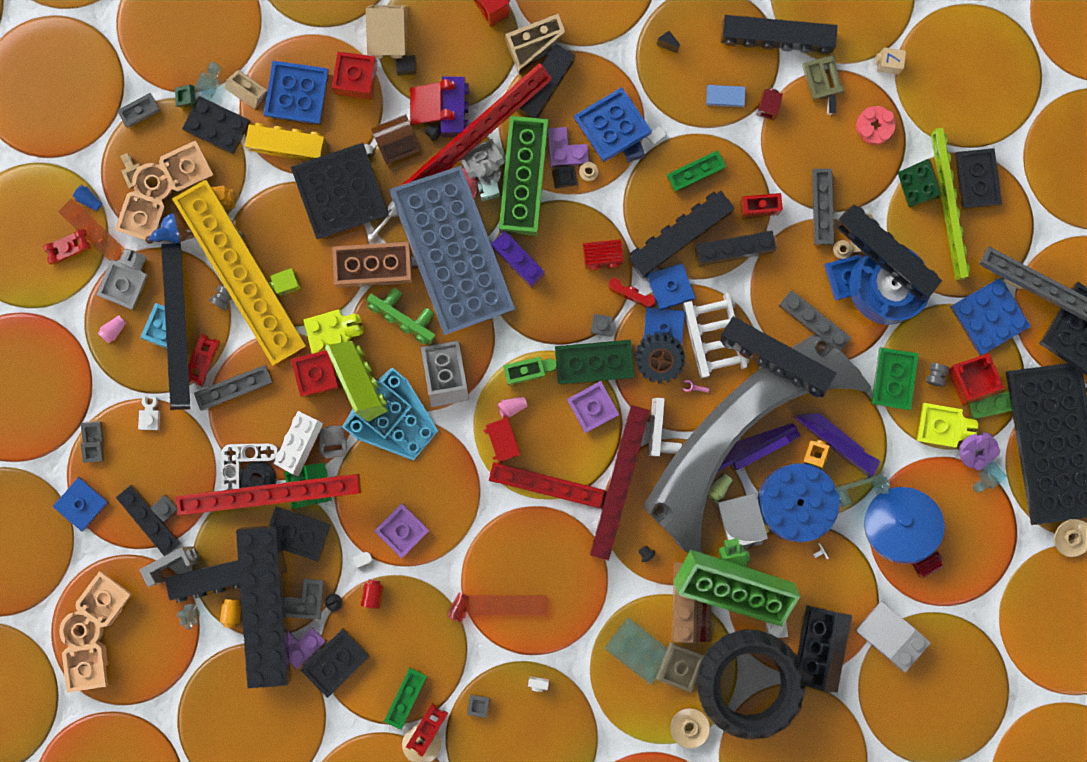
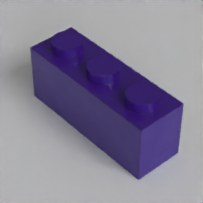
M442 76V80L449 79L450 82H455L454 90H442V110L449 109L450 112L454 111L455 119L441 120L442 137H456L468 127L465 113H469V101H465V97L469 95V83H466L465 77Z
M506 231L491 243L493 250L530 288L545 276V271Z

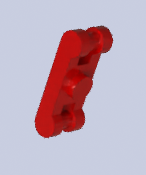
M77 230L67 237L45 244L43 247L44 251L48 254L47 260L49 265L57 264L91 249L90 242H87L86 230ZM57 249L59 251L58 255H56L55 250Z
M612 278L609 281L608 288L610 291L645 308H651L654 305V296H644L638 293L639 290L633 286H628L627 288L621 285L618 278Z
M200 335L188 365L189 382L193 381L196 385L203 387L215 353L220 346L219 340H211L206 335ZM204 346L210 347L208 352L203 351ZM195 368L200 370L199 375L194 374Z
M431 703L407 743L406 748L409 750L412 748L418 752L419 756L423 757L448 712L439 710L435 704ZM431 715L438 718L437 722L430 719ZM418 737L425 740L423 745L416 742Z

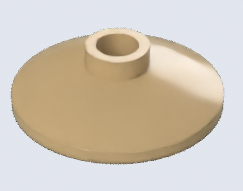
M1079 519L1063 522L1057 528L1054 535V543L1057 550L1068 557H1076L1087 551V523Z
M687 708L679 711L673 717L670 730L677 744L684 748H696L707 740L710 726L708 719L702 712L697 709ZM692 724V730H686V725Z
M415 725L403 737V752L412 762H431L440 752V736L437 732L425 754L421 757L417 751L412 748L411 750L406 748L407 743L418 725ZM418 737L417 740H416V742H417V743H419V742L424 743L425 740H423V739H421L420 737Z

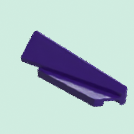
M820 413L796 415L794 417L797 422L821 441L826 442L833 451L858 468L866 476L871 477L875 474L880 461L864 452L865 449Z
M790 423L737 441L723 460L718 471L731 464L735 470H739L789 444L801 435L795 424Z

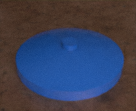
M896 487L883 491L872 500L864 518L865 534L872 548L882 557L896 563L911 564L925 560L937 550L944 536L945 524L940 508L928 495L913 488Z

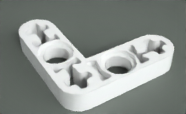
M269 443L226 445L221 453L222 490H229L231 488V483L226 484V480H236V483H232V489L241 488V462L273 461L279 451L277 446ZM249 447L255 449L256 453L253 458H248L245 454L246 449ZM269 447L271 450H274V454H271L270 458L267 454H260V450L267 451ZM230 448L236 451V455H232V461H236V464H226V461H230V456L227 455V451H230ZM229 467L236 469V475L233 478H229L226 474Z

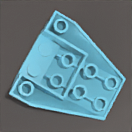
M392 367L377 380L380 385L378 390L387 400L386 408L388 411L367 422L352 409L342 427L358 440L414 460L435 436L438 429L408 380Z

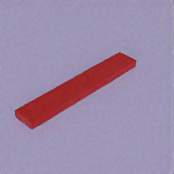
M495 462L492 464L488 480L596 508H601L605 492L603 489Z

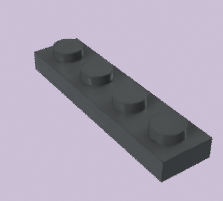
M813 169L814 245H833L832 169Z
M792 290L778 305L813 334L828 340L834 348L840 351L851 339L849 335Z
M263 365L194 393L200 411H204L273 383L267 365Z

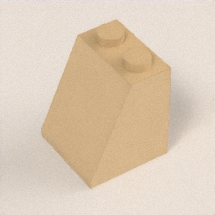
M370 5L366 7L367 55L375 56V58L391 55V58L398 59L407 53L408 5Z

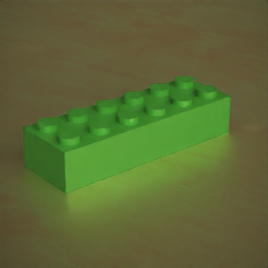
M510 116L499 223L500 233L506 231L508 234L538 236L548 119Z
M690 550L673 580L677 594L781 627L801 597L794 582L694 550Z

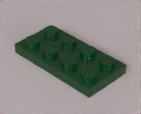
M631 340L555 346L558 385L635 378Z

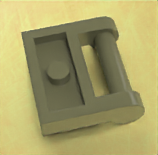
M834 55L809 61L802 65L812 101L845 92V88L840 82ZM824 65H828L834 88H830Z

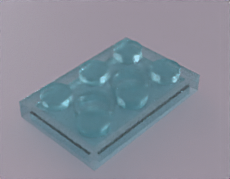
M629 617L626 618L604 647V649L650 685L656 679L668 649Z

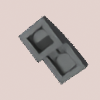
M102 421L81 423L83 463L103 461L104 439Z

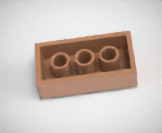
M409 242L332 247L334 285L337 288L413 283L412 251Z

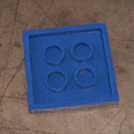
M273 61L264 117L321 125L329 69Z
M622 87L574 115V120L603 163L652 134V130Z
M1001 277L950 306L979 355H983L1031 327Z

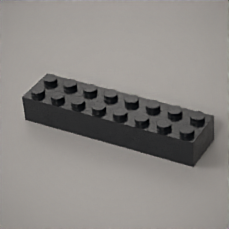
M280 525L239 528L236 530L247 688L287 686L291 681Z

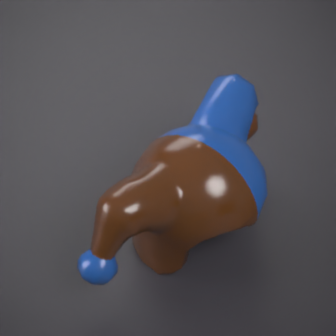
M171 213L163 219L161 227L154 230L150 236H147L145 241L148 244L163 240L181 243L190 235H193L182 214Z

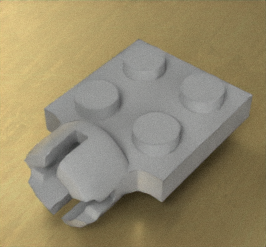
M492 139L477 145L460 160L470 179L478 177L480 182L485 185H492L490 182L492 179L495 184L499 181L501 176L499 166L505 164Z
M124 249L120 260H110L96 295L134 310L148 277V274L142 271L146 257L136 251Z

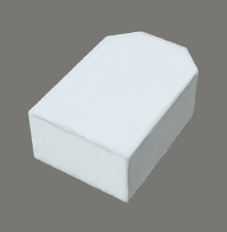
M657 127L651 135L647 136V139L655 146L665 137V130L662 127Z
M364 552L354 556L353 560L356 568L371 563V553Z

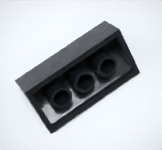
M807 605L797 658L804 671L805 686L824 692L838 693L852 615Z

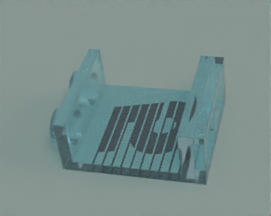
M874 474L871 477L867 476L836 486L835 490L839 495V507L852 504L847 489L872 482L876 494L889 493L888 488H890L887 477H884L883 474Z

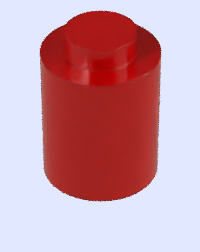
M369 579L368 582H364L361 606L380 609L383 585L380 584V580Z

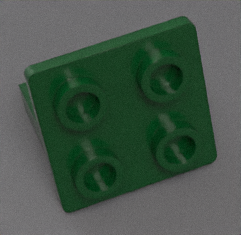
M930 159L923 160L898 172L908 207H914L923 202L935 201L940 198L941 190Z

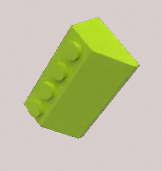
M353 341L326 345L325 348L354 412L367 422L387 412V400L378 390L380 385L377 379L372 377L370 373L373 370L369 362H365L363 358L365 355L363 348L360 345L357 346Z

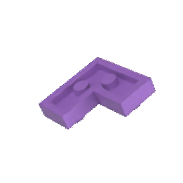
M567 127L548 129L551 167L582 165L589 162L587 144L568 145Z
M313 627L300 640L287 629L290 662L296 669H299L326 640Z

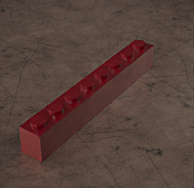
M634 405L630 406L590 550L591 556L605 560L610 559L650 413L648 409Z

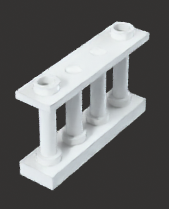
M729 293L723 295L724 301L698 307L696 305L693 306L692 301L685 302L682 305L700 379L709 377V372H712L713 369L740 364V368L745 369L749 363V359L742 357L738 351H736V357L714 362L706 361L705 358L707 351L724 348L720 341L707 344L705 342L702 343L700 335H703L704 332L726 328L732 316L735 317L733 311L735 301L733 297H730ZM726 308L728 319L705 325L697 324L696 317L698 314Z

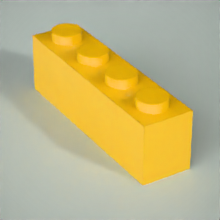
M255 123V125H249L245 147L250 152L309 161L324 156L327 141L322 134L317 132L306 134L298 129L287 131L280 126L268 128L264 124Z

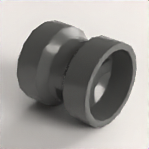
M219 285L216 289L218 294L213 295L209 301L226 311L229 303L228 300L233 299L227 289Z
M931 363L929 368L931 372L926 378V383L945 387V377L949 374L950 368L945 365Z

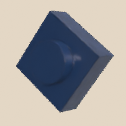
M641 141L623 151L627 163L645 157Z

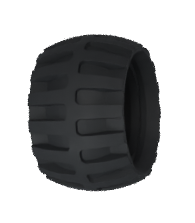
M740 630L720 638L707 650L700 663L697 676L699 700L710 720L724 732L748 740L769 738L779 731L786 729L795 716L799 714L806 691L804 671L793 650L776 636L759 630ZM747 653L765 654L774 660L780 671L781 687L778 697L768 709L758 714L743 715L733 712L724 704L720 692L721 676L726 666L740 655Z

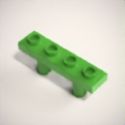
M393 287L385 300H381L373 294L369 295L367 305L372 312L376 314L378 312L384 315V319L391 324L395 322L401 326L400 329L403 332L415 335L420 343H427L429 345L433 343L435 334L425 328L434 316L431 310L425 308L418 319L413 321L394 308V305L402 296V292Z

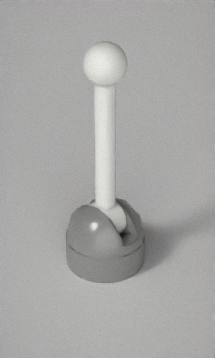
M393 201L387 208L389 215L373 234L368 235L369 241L375 240V236L391 217H399Z

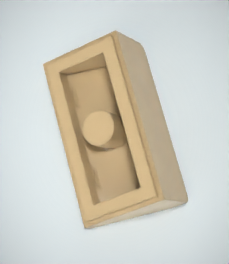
M239 70L226 80L225 89L253 109H256L267 95L268 90Z

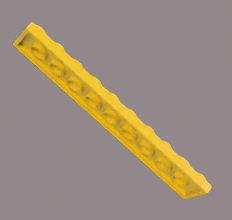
M204 180L172 198L272 366L306 347L209 182Z

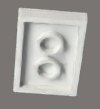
M298 411L292 420L288 433L284 437L280 450L276 454L274 464L299 476L323 423Z

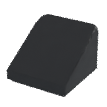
M667 31L657 39L656 44L675 53L679 51L680 44L670 31Z
M415 55L402 56V58L396 59L397 75L416 74Z
M574 166L558 167L552 171L555 189L578 185Z

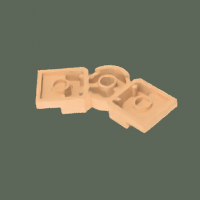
M196 140L161 156L159 164L147 163L135 171L132 179L135 191L126 195L115 227L116 231L145 240L147 236H150L161 225L166 211L163 201L170 196L172 190L181 193L214 176ZM152 178L158 180V184L154 188H150L148 185L149 180Z
M103 571L98 572L75 603L78 611L68 614L60 625V638L68 646L62 653L67 693L108 686L106 645L100 642L103 635V627L112 625L132 593ZM80 625H82L85 629L83 635H81L78 631Z

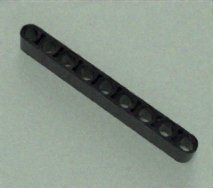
M181 243L161 244L170 411L188 410L191 408Z

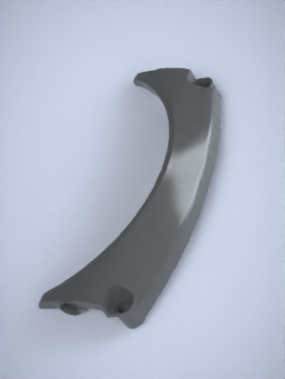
M811 335L791 347L837 373L828 389H856L868 392L871 389L870 384L862 376L860 370L840 350L834 348L828 340L817 335ZM760 368L730 393L682 445L645 501L644 509L674 538V541L685 552L689 554L690 550L702 553L701 525L708 492L718 469L734 444L760 418L787 401L808 394L809 390L793 385L785 377H778L769 368Z

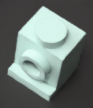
M493 179L490 180L492 185H485L477 181L479 192H483L480 194L482 202L500 197L497 183L495 184Z

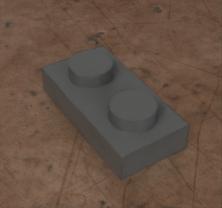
M151 93L117 110L127 128L161 111Z

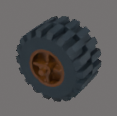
M657 331L652 336L650 334L646 335V339L642 338L641 344L636 348L635 357L640 373H643V377L649 378L653 383L657 380L658 384H662V380H666V383H668L672 377L676 379L677 373L681 374L683 371L682 366L685 365V354L679 340L675 339L672 334L667 335L663 331L662 334H659Z

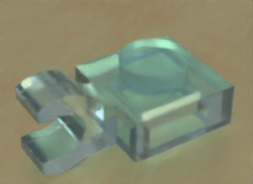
M211 61L207 74L201 72L195 84V90L213 98L220 83L216 77L221 67Z
M995 461L991 462L978 473L981 479L972 488L976 493L982 492L987 486L993 489L1007 475Z

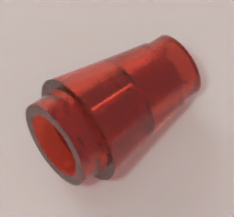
M458 592V595L447 611L449 613L447 618L462 623L466 617L468 595Z

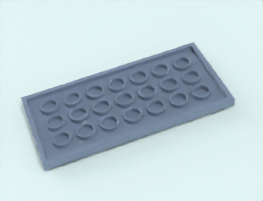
M462 166L389 190L444 335L515 310Z

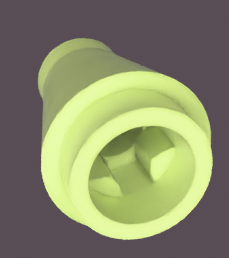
M723 474L711 485L708 497L716 503L719 500H723L733 480L728 475Z

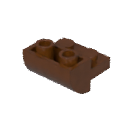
M406 114L371 128L386 165L421 151Z

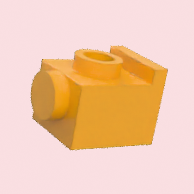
M224 185L212 187L225 210L236 208L233 189L228 190Z
M811 440L804 464L815 466L824 472L830 453V446L821 440L816 442ZM821 454L822 457L819 459L816 458L815 455Z

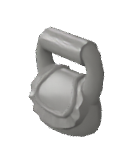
M342 426L321 428L318 434L320 439L319 451L323 457H343L346 454L347 442L344 438L345 433ZM341 444L343 448L338 450L324 451L325 446H338Z

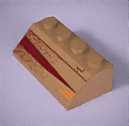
M674 562L673 580L684 562ZM674 581L671 640L684 643L710 642L712 605L678 595Z

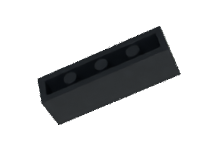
M558 44L548 49L545 55L546 60L543 64L540 63L552 77V80L516 111L524 117L539 118L575 62V55Z
M773 231L697 244L695 247L698 267L771 254L776 250Z

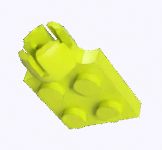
M338 309L304 319L312 354L326 350L325 346L328 344L348 342L351 338L362 335L363 326L359 327V325H356L362 323L359 315L353 313L343 316L342 311Z
M923 403L917 441L957 448L959 441H964L967 437L978 434L967 431V429H978V421L963 417V409Z

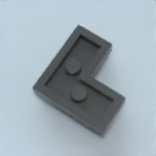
M304 579L302 598L285 596L286 617L320 620L324 580Z

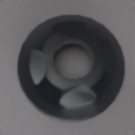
M259 461L245 467L241 475L243 488L276 484L277 480L272 466ZM254 473H259L262 476V481L258 485L253 484L251 481Z

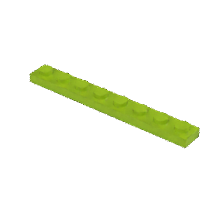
M936 128L931 133V140L941 190L955 281L969 277L970 267L965 259L967 249L962 241L963 227L959 223L960 209L956 206L957 191L953 188L952 182L954 180V173L950 170L949 165L951 155L949 151L947 152L946 147L948 138L943 128Z

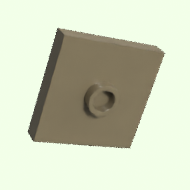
M670 642L656 679L692 692L697 680L700 663L705 655Z

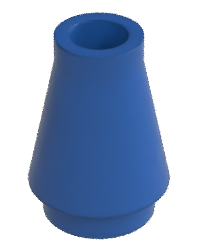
M80 185L73 193V197L76 198L75 201L93 209L95 212L103 205L88 186Z

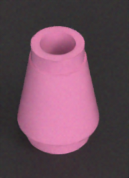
M117 316L99 328L98 334L107 343L115 341L127 323L120 316Z
M524 397L502 400L498 404L502 418H510L528 407Z

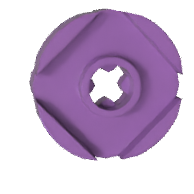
M983 433V435L979 436L973 434L961 443L959 457L966 466L982 470L999 456L1001 451L997 441L991 434Z

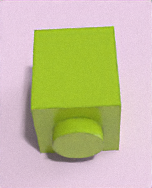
M292 268L270 276L272 281L269 284L274 293L276 292L279 296L301 289L297 274Z

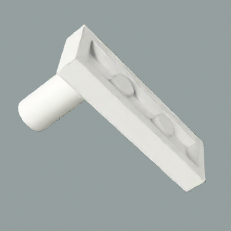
M664 398L652 399L648 456L656 457L660 456V453L676 454L682 447L681 443L661 441Z

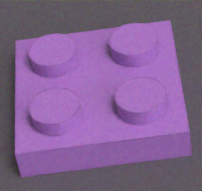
M601 381L567 399L585 433L619 415Z
M403 503L375 530L401 558L430 531Z

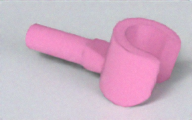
M690 380L684 381V383L691 384L690 389L683 388L685 392L695 390L709 393V388L694 385Z

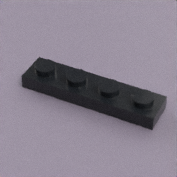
M133 485L127 487L116 497L164 556L171 553L181 544L166 524L150 509L151 506Z

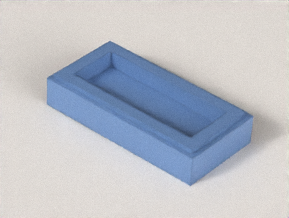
M707 85L706 105L744 107L745 87Z

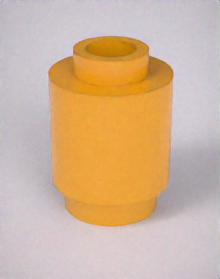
M225 599L224 604H222L220 623H224L223 627L235 628L236 624H240L242 608L240 600Z

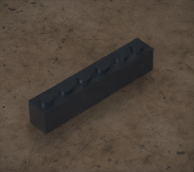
M724 15L721 43H725L727 46L744 45L747 48L760 46L767 50L781 48L783 51L800 50L802 53L815 51L822 55H828L833 53L836 48L838 25Z
M715 191L706 197L707 201L702 205L700 202L690 209L692 212L687 216L682 214L675 220L676 224L672 227L667 225L660 231L661 235L657 238L652 236L645 242L646 246L642 249L637 247L630 253L631 257H629L628 261L641 278H644L734 211V206L722 191H719L717 194Z
M853 204L846 209L833 225L920 302L928 299L942 282L935 271L927 268L920 258L912 255L906 246L897 242L891 233L882 229L879 223L866 215L861 207Z
M732 316L720 338V342H722L724 347L738 351L746 359L751 358L760 367L771 369L778 377L789 379L793 385L809 390L808 392L815 397H824L837 374L835 371Z
M282 550L283 573H286L287 568ZM238 560L165 577L169 601L176 599V603L188 600V596L195 595V598L207 596V591L214 590V594L226 591L225 587L232 585L233 589L240 588Z

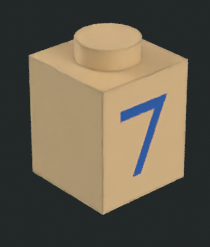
M883 48L880 53H877L875 58L877 72L899 75L904 69L906 51Z

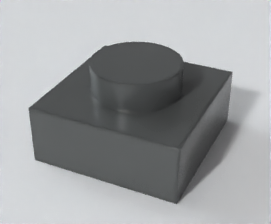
M594 314L591 334L610 336L613 317Z
M163 495L150 509L163 522H166L177 511V506L167 495Z
M470 694L467 715L486 718L489 697Z

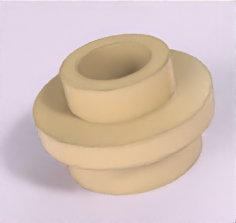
M591 162L582 164L579 170L580 177L585 181H593L598 175L597 166ZM590 168L592 173L587 174L585 170Z
M840 240L833 246V254L839 259L848 258L852 253V246L846 240ZM844 246L846 248V252H841L840 247Z

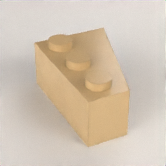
M559 14L505 34V40L518 73L564 36L565 30Z

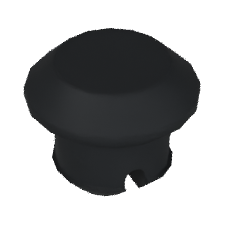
M432 124L427 126L425 133L431 137V141L437 140L440 136V126L435 127Z
M644 546L639 550L640 555L643 557L642 562H648L655 556V550L651 551L648 546Z
M331 594L326 598L325 605L328 610L337 611L341 608L343 601L339 595Z

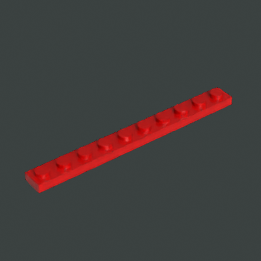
M540 63L402 185L450 170L552 80L546 69Z
M360 474L182 495L176 496L178 515L361 494L362 490Z

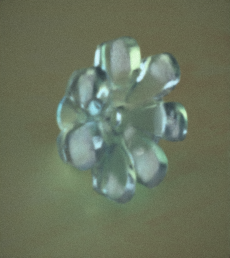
M186 604L184 610L177 613V617L181 619L180 625L185 626L188 630L192 629V625L195 626L197 624L195 617L200 616V611H195L196 604Z

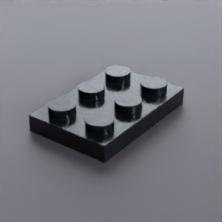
M198 96L195 102L196 105L193 106L182 129L234 155L251 121Z
M995 148L956 152L955 159L962 209L1001 205L1002 199Z
M275 506L269 526L280 525L281 550L317 562L319 561L331 524Z
M342 628L301 671L328 698L370 655Z

